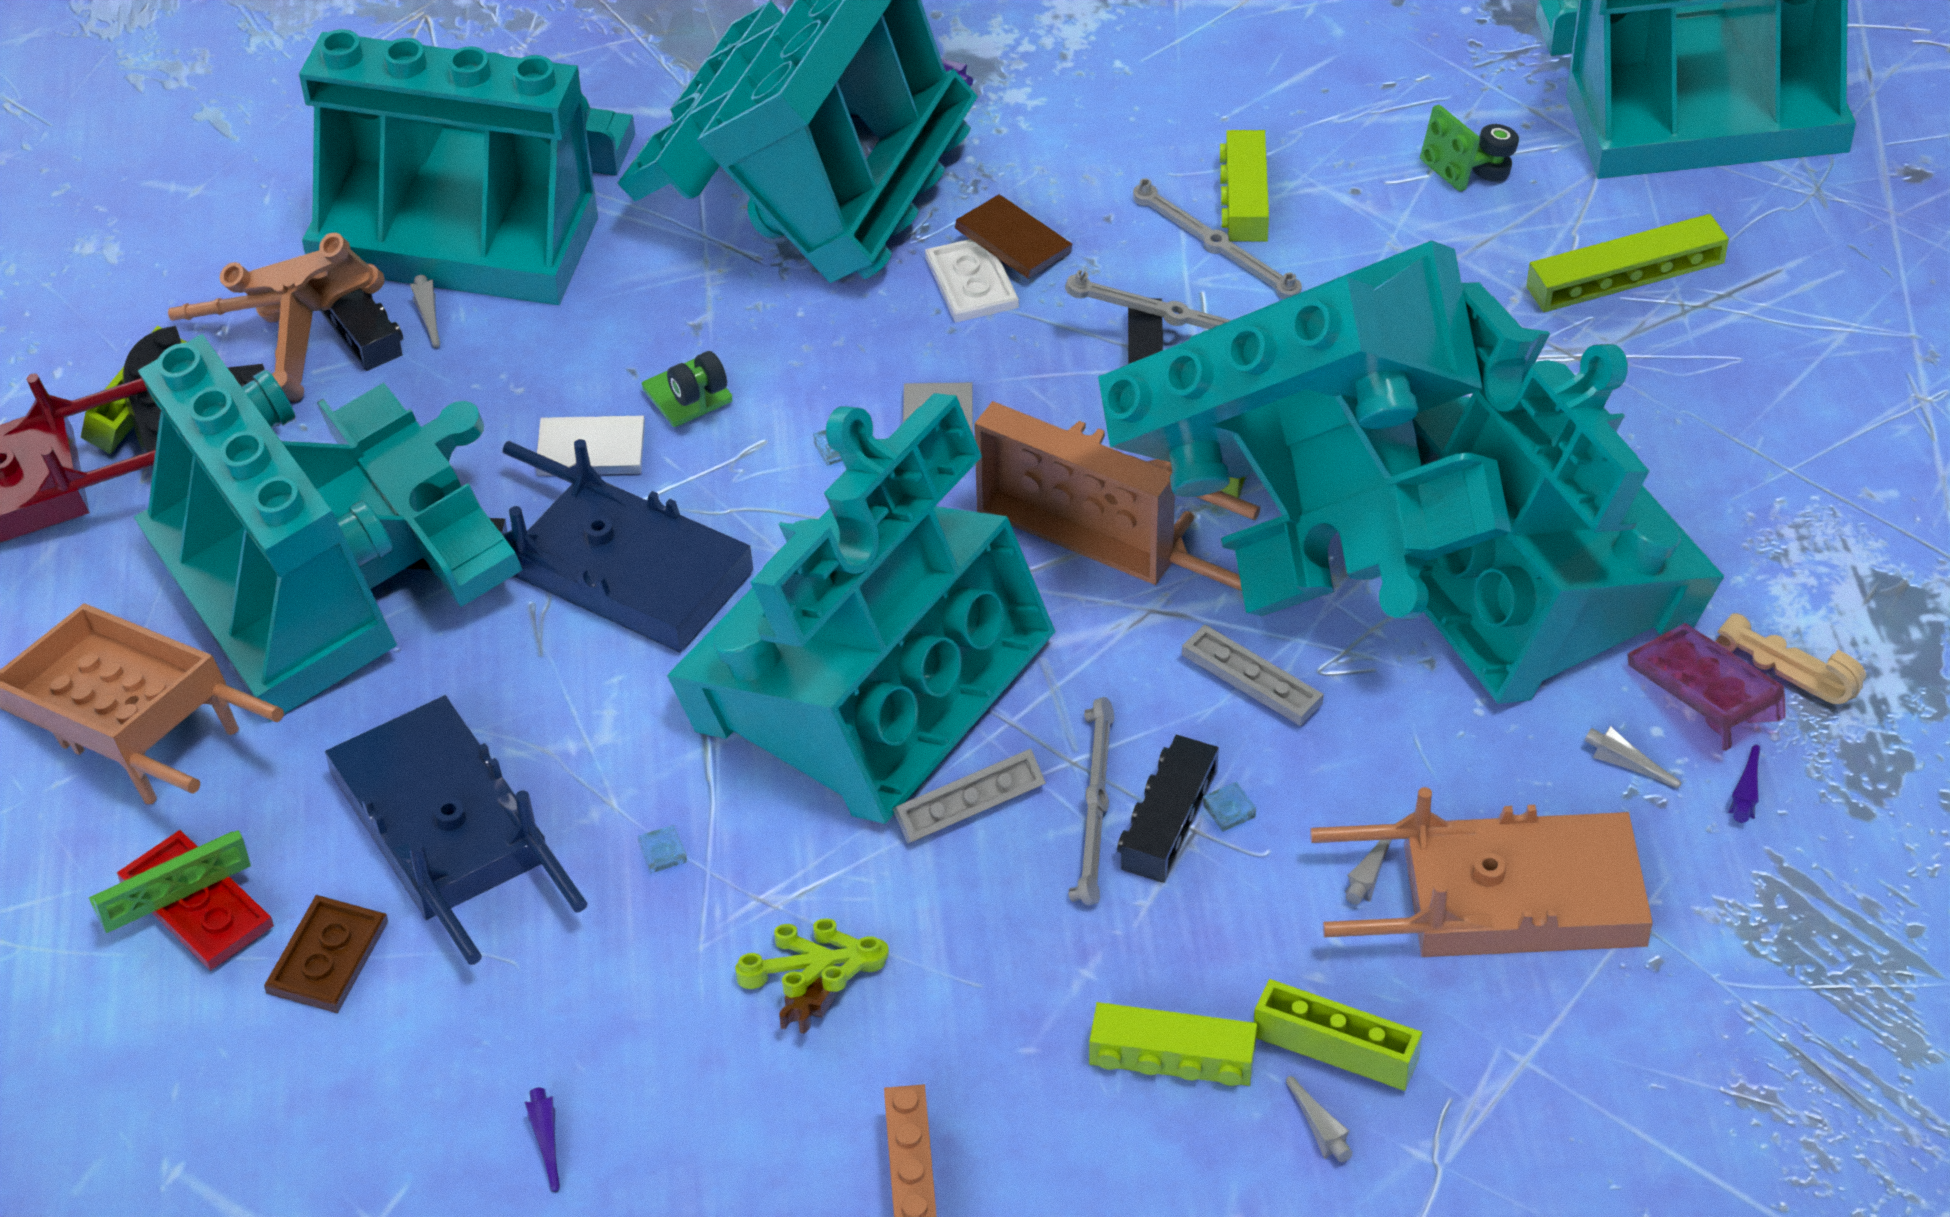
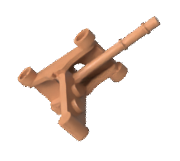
M335 232L326 235L322 239L319 251L251 271H248L237 262L227 264L220 273V282L231 292H245L247 295L227 299L217 298L214 301L196 304L186 303L183 306L169 308L168 316L171 321L191 320L193 317L212 314L222 315L225 312L256 307L257 313L266 321L271 323L279 320L278 341L275 350V372L272 375L290 402H297L304 395V387L301 385L313 311H319L320 309L328 310L340 297L359 288L367 294H373L382 288L385 278L384 274L375 265L366 264L350 249L349 242L339 233Z

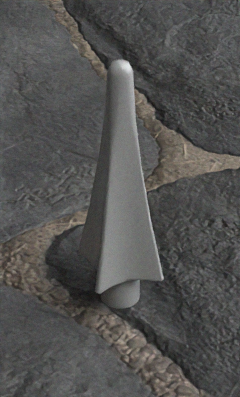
M418 275L414 278V284H410L414 293L412 299L427 327L432 346L439 348L440 340L436 323V294L433 289V279L427 281L426 276Z
M1611 726L1605 735L1593 728L1588 732L1585 741L1597 748L1593 758L1644 774L1674 788L1681 786L1680 780L1646 757Z
M1380 840L1361 863L1347 875L1350 886L1345 891L1348 902L1357 905L1361 902L1362 898L1371 902L1383 860L1392 840Z
M1287 1077L1286 1083L1299 1103L1324 1159L1331 1154H1334L1339 1162H1345L1350 1159L1352 1151L1346 1143L1349 1130L1321 1107L1294 1077Z

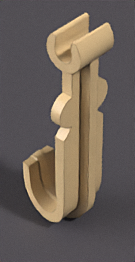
M1732 613L1717 631L1721 635L1715 643L1722 650L1732 652L1738 647L1753 655L1752 662L1757 668L1767 670L1773 667L1776 675L1833 704H1843L1856 698L1863 688V682L1867 678L1863 666L1848 654L1837 650L1835 654L1831 655L1826 664L1796 647L1786 648L1787 643L1781 636L1770 635L1765 638L1752 631L1751 624L1747 618L1738 613Z

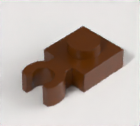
M819 977L807 987L806 993L802 996H785V1007L779 1012L781 1029L785 1030L789 1023L798 1021L800 1033H806L811 1028L810 1017L822 1018L839 994L838 991L830 992L825 990L822 978Z

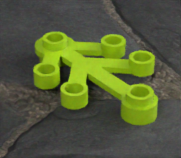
M829 918L819 919L813 924L814 939L823 944L831 943L841 949L830 950L799 937L795 925L782 924L774 930L776 946L781 949H791L801 955L763 960L757 953L744 954L739 958L735 966L736 979L739 986L746 989H755L763 986L768 981V974L804 969L801 972L793 971L786 973L782 977L783 993L786 996H802L806 993L807 987L821 975L823 988L830 992H836L844 989L847 984L846 982L859 971L874 972L883 968L889 956V947L885 941L873 936L856 939L837 931L836 922ZM844 963L841 967L833 966L834 964Z

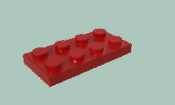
M178 830L116 872L119 882L130 879L198 846L181 830ZM230 877L152 912L210 971L274 927L272 917Z

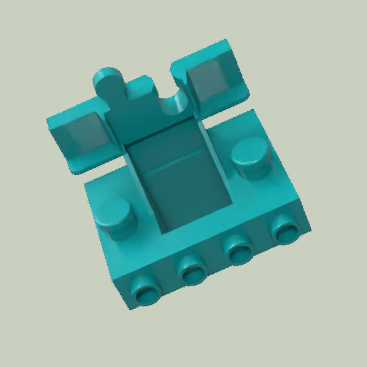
M770 0L730 24L670 108L672 123L650 136L617 184L634 202L668 184H671L684 198L694 199L701 194L714 173L721 166L750 197L748 201V216L756 231L761 235L771 239L780 238L785 235L829 283L854 272H857L862 279H867L876 274L889 261L892 251L885 245L888 238L903 231L916 218L919 209L912 202L916 194H921L931 188L943 175L945 167L938 161L942 153H947L954 149L969 134L971 127L964 118L978 98V95L954 68L947 72L945 71L921 0H794L785 14ZM849 113L858 115L879 138L867 159Z
M1538 0L1536 19L1550 56L1572 54L1566 97L1597 179L1850 152L1856 121L1847 104L1848 0Z
M346 29L321 32L299 72L305 105L314 106L312 221L302 238L305 254L319 251L322 239L326 235L336 232L349 242L350 249L366 264L375 265L384 274V280L414 284L416 276L424 275L427 277V281L433 279V287L560 305L598 220L592 172L618 175L635 136L633 115L590 108L588 100L581 93L578 66L554 63L549 58L541 55H530L523 58L509 57L496 52L487 53L485 50L473 46L449 49L422 45L420 41L413 38H399L390 41L360 37L355 32Z
M1432 240L1193 335L1189 337L1188 341L1098 376L1110 447L1171 462L1172 474L1169 477L1173 494L1182 497L1208 495L1228 486L1230 483L1229 477L1239 479L1256 473L1282 516L1221 538L1223 548L1235 550L1245 610L1248 614L1265 616L1333 593L1334 587L1328 560V547L1333 536L1339 533L1348 577L1356 580H1371L1381 576L1382 585L1379 591V603L1382 610L1388 616L1412 620L1422 614L1428 603L1426 584L1419 578L1420 571L1428 560L1511 533L1497 460L1473 453H1459L1421 466L1412 419L1419 412L1483 389L1454 248Z
M1480 282L1462 283L1483 389L1473 392L1471 397H1460L1419 412L1412 419L1421 466L1459 453H1473L1497 460L1511 533L1428 560L1419 574V578L1426 584L1428 590V603L1423 612L1498 704L1532 700L1543 680L1653 627L1660 635L1692 632L1723 580L1724 575L1642 485L1650 471L1616 432L1625 415L1623 413L1610 414L1604 408L1612 391L1619 388L1625 382L1628 373V363L1623 350L1614 344H1597L1588 347L1582 355L1580 372L1576 376L1565 364L1551 360H1539L1536 362L1550 333L1548 331L1522 328Z
M203 334L186 343L176 344L167 348L157 360L138 370L152 399L161 412L148 509L134 516V519L148 544L251 696L282 708L284 714L397 646L370 590L371 588L424 558L461 608L523 570L515 551L480 507L469 483L461 486L457 475L449 463L451 454L456 446H465L473 443L484 431L483 420L477 406L473 403L458 401L449 404L436 419L421 427L416 421L412 410L406 411L383 382L334 412L324 399L317 402L328 429L338 444L281 441L272 428L279 424L285 426L295 420L296 416L288 398L276 379L268 370H263L252 376L253 381L241 387Z
M933 393L889 438L876 439L873 436L872 419L866 410L849 406H839L833 410L826 424V437L830 447L839 452L846 470L824 492L830 508L819 519L811 518L796 521L794 524L784 522L778 524L787 543L750 581L752 588L667 675L696 733L727 739L735 732L840 794L852 817L886 824L895 814L893 808L906 802L1056 632L1008 517L936 506L982 458L956 395Z

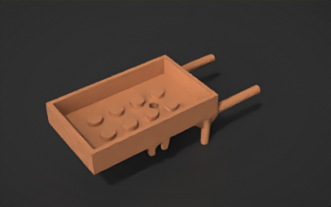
M994 401L990 403L974 423L975 440L982 455V458L976 463L977 512L1007 516L1011 526L1154 585L1158 583L1170 565L1174 563L1242 591L1239 574L1187 553L1182 536L1193 522L1194 515L1189 511H1185L1174 524L1175 494L1172 493L1169 477L1172 474L1171 462L1159 459L1144 461L1104 446L1101 443L1105 436V431L1098 428L1093 435H1084L1082 433L1086 428V423L1078 421L1069 430H1064ZM1222 491L1196 496L1252 520L1258 518L1261 510L1260 506Z
M85 603L0 669V709L52 732L61 747L67 749L71 745L73 751L78 755L84 752V747L119 762L127 770L145 804H152L157 799L146 773L192 794L199 790L200 781L145 756V752L202 704L213 706L226 733L229 735L235 734L239 730L229 703L274 722H279L284 716L282 708L227 686L212 655Z
M1422 787L1418 791L1415 812L1396 824L1310 828L1311 843L1405 839L1404 851L1415 914L1410 918L1323 922L1324 938L1418 933L1421 957L1648 947L1653 922L1629 812L1537 816L1536 806L1527 805L1525 813L1515 815L1513 814L1512 806H1504L1499 818L1445 821L1431 812L1432 791L1427 787Z

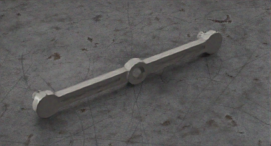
M1147 178L1141 179L1140 185L1134 188L1133 199L1137 204L1149 205L1202 240L1204 248L1208 252L1214 254L1222 253L1275 288L1277 295L1281 299L1301 293L1302 285L1296 279L1295 274L1293 275V273L1289 272L1282 276L1230 242L1225 232L1212 230L1160 196L1157 188L1151 185V180L1149 181Z
M1078 270L1075 275L1069 276L1065 284V290L1072 297L1080 299L1091 297L1161 316L1167 323L1173 326H1182L1187 323L1211 329L1231 321L1188 309L1185 304L1179 301L1166 303L1092 283L1089 281V275L1086 271L1081 275L1082 270Z
M1107 697L1095 699L1093 708L1084 710L1086 721L1088 723L1095 721L1090 786L1086 788L1088 813L1082 877L1078 880V887L1069 888L1070 892L1068 894L1072 902L1081 899L1086 906L1097 904L1100 899V891L1097 884L1103 812L1109 808L1105 783L1110 724L1114 722L1113 707Z

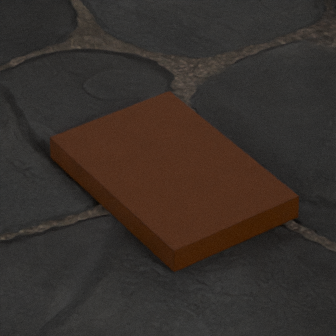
M1000 194L959 217L955 223L956 230L1027 279L1070 254L1073 243Z
M315 895L264 984L266 994L338 1013L388 924L387 914Z

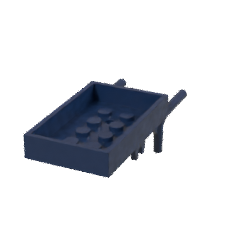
M578 439L574 442L576 463L569 467L511 441H507L503 446L504 454L572 483L528 531L526 530L522 509L519 506H513L509 509L512 530L507 533L500 531V533L515 551L523 569L515 574L514 577L681 652L753 571L750 545L680 515L676 501L669 499L665 506L660 502L658 493L654 491L648 495V500H645L604 482L591 467L585 440Z
M446 695L325 751L331 776L425 920L434 916L438 917L469 965L478 963L482 955L451 908L542 864L574 912H581L587 907L586 900L547 846L544 835L535 824L529 793L522 790L517 792L516 795L502 776L497 759H491L488 746L485 743L479 744Z

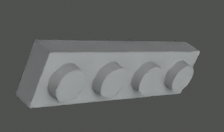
M1205 624L1182 645V656L1300 726L1323 704L1324 694Z
M1028 749L898 805L893 810L907 843H910L1046 784L1032 750Z

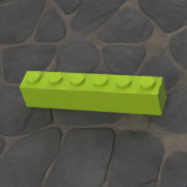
M1706 214L1529 262L1526 287L1545 313L1724 264L1729 238L1712 215Z

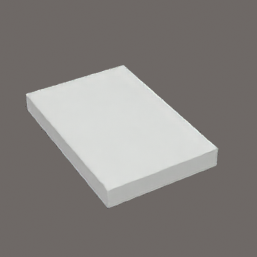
M971 239L925 249L927 263L955 323L1019 308V299L1000 259Z
M644 416L541 418L537 453L569 467L576 463L574 442L578 439H583L587 444L591 467L598 475L641 474L645 419ZM536 468L537 476H553Z

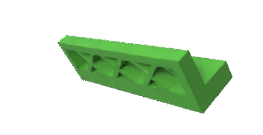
M239 830L229 832L88 897L105 932L109 933L251 867L243 837Z

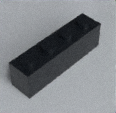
M359 288L340 297L330 309L319 310L366 371L403 355L400 341L404 338L399 325L396 322H390L384 306L380 302L376 304L372 294H367Z
M1176 734L1170 747L1163 748L1158 761L1159 770L1156 775L1151 774L1147 780L1144 792L1146 797L1143 803L1137 802L1133 809L1130 830H1123L1119 838L1117 852L1121 853V870L1165 883L1218 771L1219 747Z

